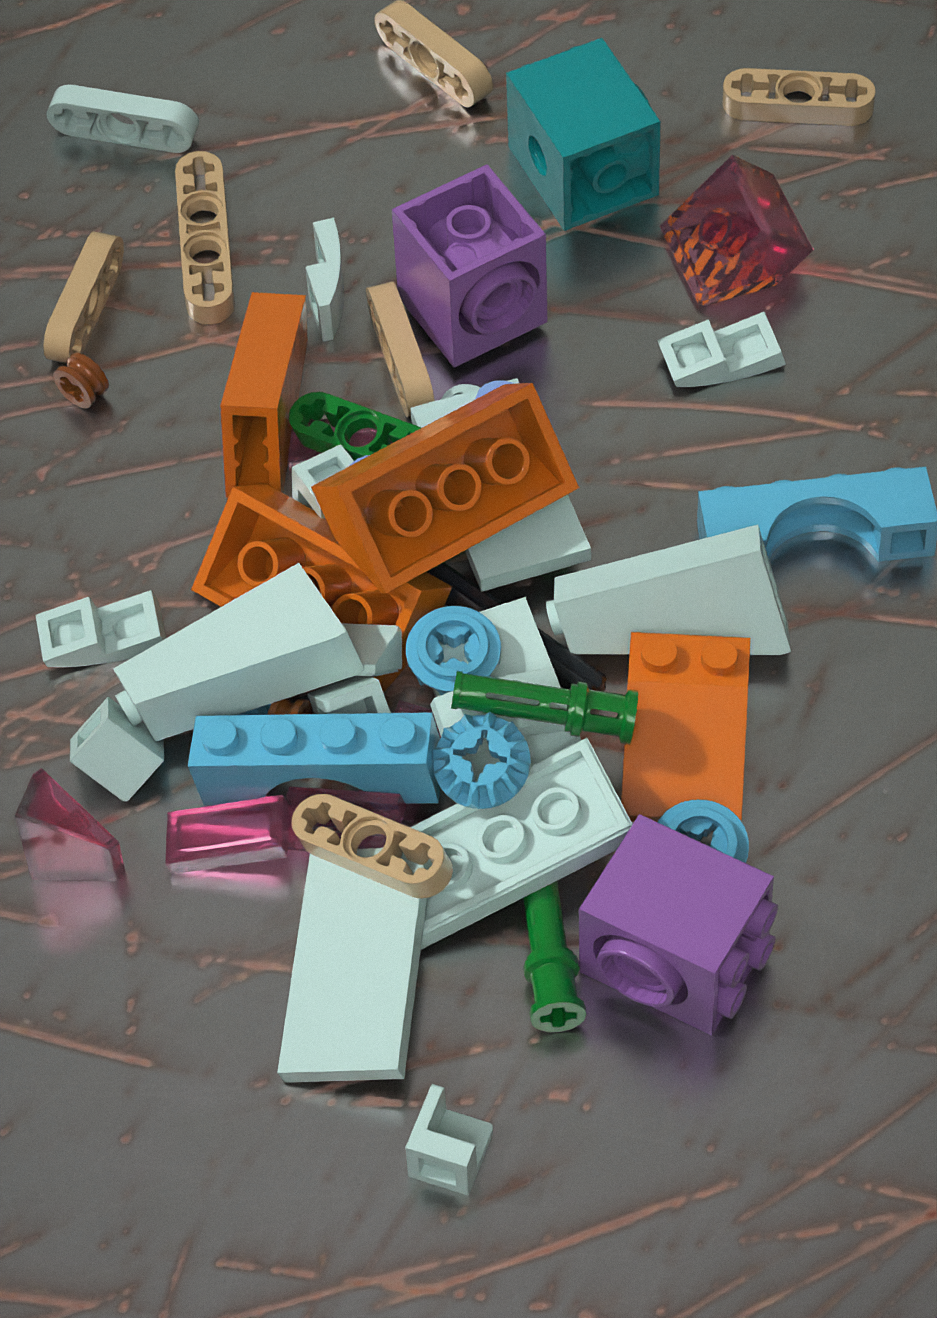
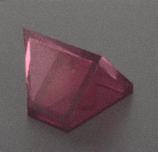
M42 768L34 773L15 814L31 880L117 881L124 876L126 872L119 841Z

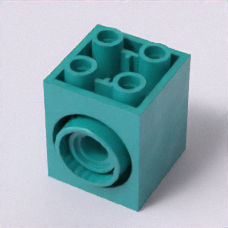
M603 38L575 46L567 51L531 64H526L506 73L508 147L564 231L659 195L661 121L652 110L644 92L632 81Z

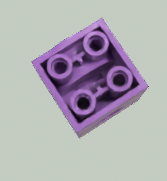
M487 164L392 209L397 289L405 307L454 368L548 322L546 234Z
M639 814L579 908V972L618 990L636 1002L651 1006L712 1036L723 1016L730 1019L735 1016L746 994L747 985L744 984V981L752 967L760 971L765 966L774 948L776 937L769 934L778 911V905L772 902L774 876Z

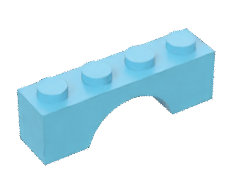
M926 466L907 469L896 467L880 472L853 475L834 474L825 478L798 481L779 480L771 484L743 487L723 486L714 490L698 491L697 529L699 539L759 525L769 559L775 550L787 540L800 534L816 531L834 532L848 536L866 547L878 562L935 556L937 509Z
M432 712L196 716L188 769L203 805H262L265 796L272 788L284 782L305 778L329 779L352 785L369 794L379 804L439 803L440 786L434 774L433 749L436 748L440 737Z

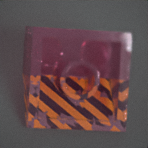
M731 155L659 226L697 303L704 306L776 286L814 250L774 174L735 155Z

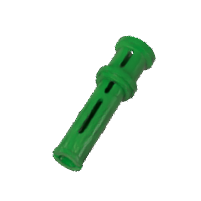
M457 671L451 709L457 710L459 708L482 713L491 712L494 715L564 725V732H570V736L579 737L582 731L616 736L619 737L620 743L630 745L636 719L638 691L629 689L623 695L591 690L587 683L579 681L577 684H571L570 689L518 680L465 674L462 671ZM494 693L538 700L539 703L532 705L488 698L486 694ZM549 704H565L567 705V709L565 710L549 707ZM591 709L616 712L618 715L617 717L591 714L590 711Z
M557 880L524 897L531 953L526 958L523 970L526 981L532 984L535 1001L530 1008L529 1015L532 1026L545 1032L571 1030L579 1026L587 1015L584 1001L577 997L575 978L579 974L580 965L577 956L572 950L567 948Z

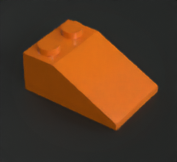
M631 632L627 692L629 689L638 691V705L630 745L624 744L621 803L631 822H635L639 814L658 822L660 817L671 807L685 801L698 799L713 801L727 807L742 822L750 638Z

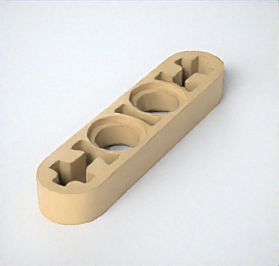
M195 151L181 157L175 168L183 290L188 315L195 322L213 325L229 318L234 311L235 305L225 181L220 159L215 154L207 151ZM205 175L206 190L196 191L195 176ZM202 210L211 211L217 215L207 223H196L189 219L191 215ZM204 250H212L220 254L218 259L207 264L198 263L192 259L195 254ZM213 283L214 300L204 301L203 284Z

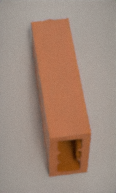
M251 292L220 405L226 498L229 497L233 486L267 484L282 493L284 492L293 436V428L289 422V411L294 402L299 399L308 343L306 295Z

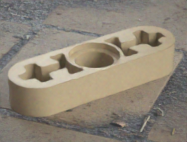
M396 0L376 13L374 22L383 42L464 107H471L492 93L493 81L481 60L407 2Z
M742 68L729 73L723 82V109L732 118L743 121L856 126L867 122L874 112L875 86L867 77L855 73ZM802 91L808 93L812 99L804 103H795L788 100L785 96L790 92ZM748 92L751 93V96H741V93ZM769 93H775V99H769ZM822 95H829L828 101H822ZM848 97L856 98V101H855V102H849V101H846V98H848Z
M95 231L91 232L48 321L43 346L46 359L67 363L68 358L72 354H83L121 270L124 244L120 236Z
M392 281L367 287L366 299L376 336L404 414L408 418L411 417V407L435 400L429 374L398 289Z
M317 794L308 797L298 805L293 813L292 829L307 852L414 898L422 899L435 896L445 889L451 880L453 873L451 860L440 842L430 835L329 794ZM331 819L336 828L342 832L341 839L335 831L326 827H319L315 832L312 828L316 823L326 824ZM374 834L386 836L385 846L378 854L371 857H360L357 855L358 846L366 837ZM402 852L407 860L419 865H424L430 859L432 866L428 870L418 868L413 874L408 864L401 859Z

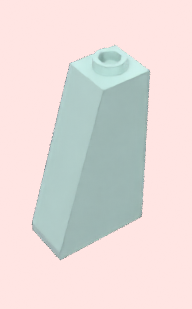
M759 525L555 577L554 600L546 602L547 614L554 635L564 634L569 651L574 654H630L631 632L750 638V655H782L791 652L788 621Z
M297 563L113 669L124 688V691L115 695L118 703L124 710L130 723L136 725L143 721L156 742L194 729L196 716L238 715L353 677L362 672L364 667L348 632L300 563Z

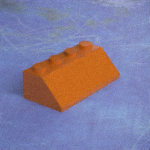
M518 383L504 384L322 480L311 486L335 540L381 593L386 594L577 490L579 486L534 384Z
M267 484L233 486L191 588L192 591L222 607L300 563L341 623L397 625L401 628L402 669H398V672L374 677L379 680L384 693L408 665L406 642L411 629L424 615L444 607L452 586L425 572L386 594L381 593L335 540L326 518H320L313 509Z

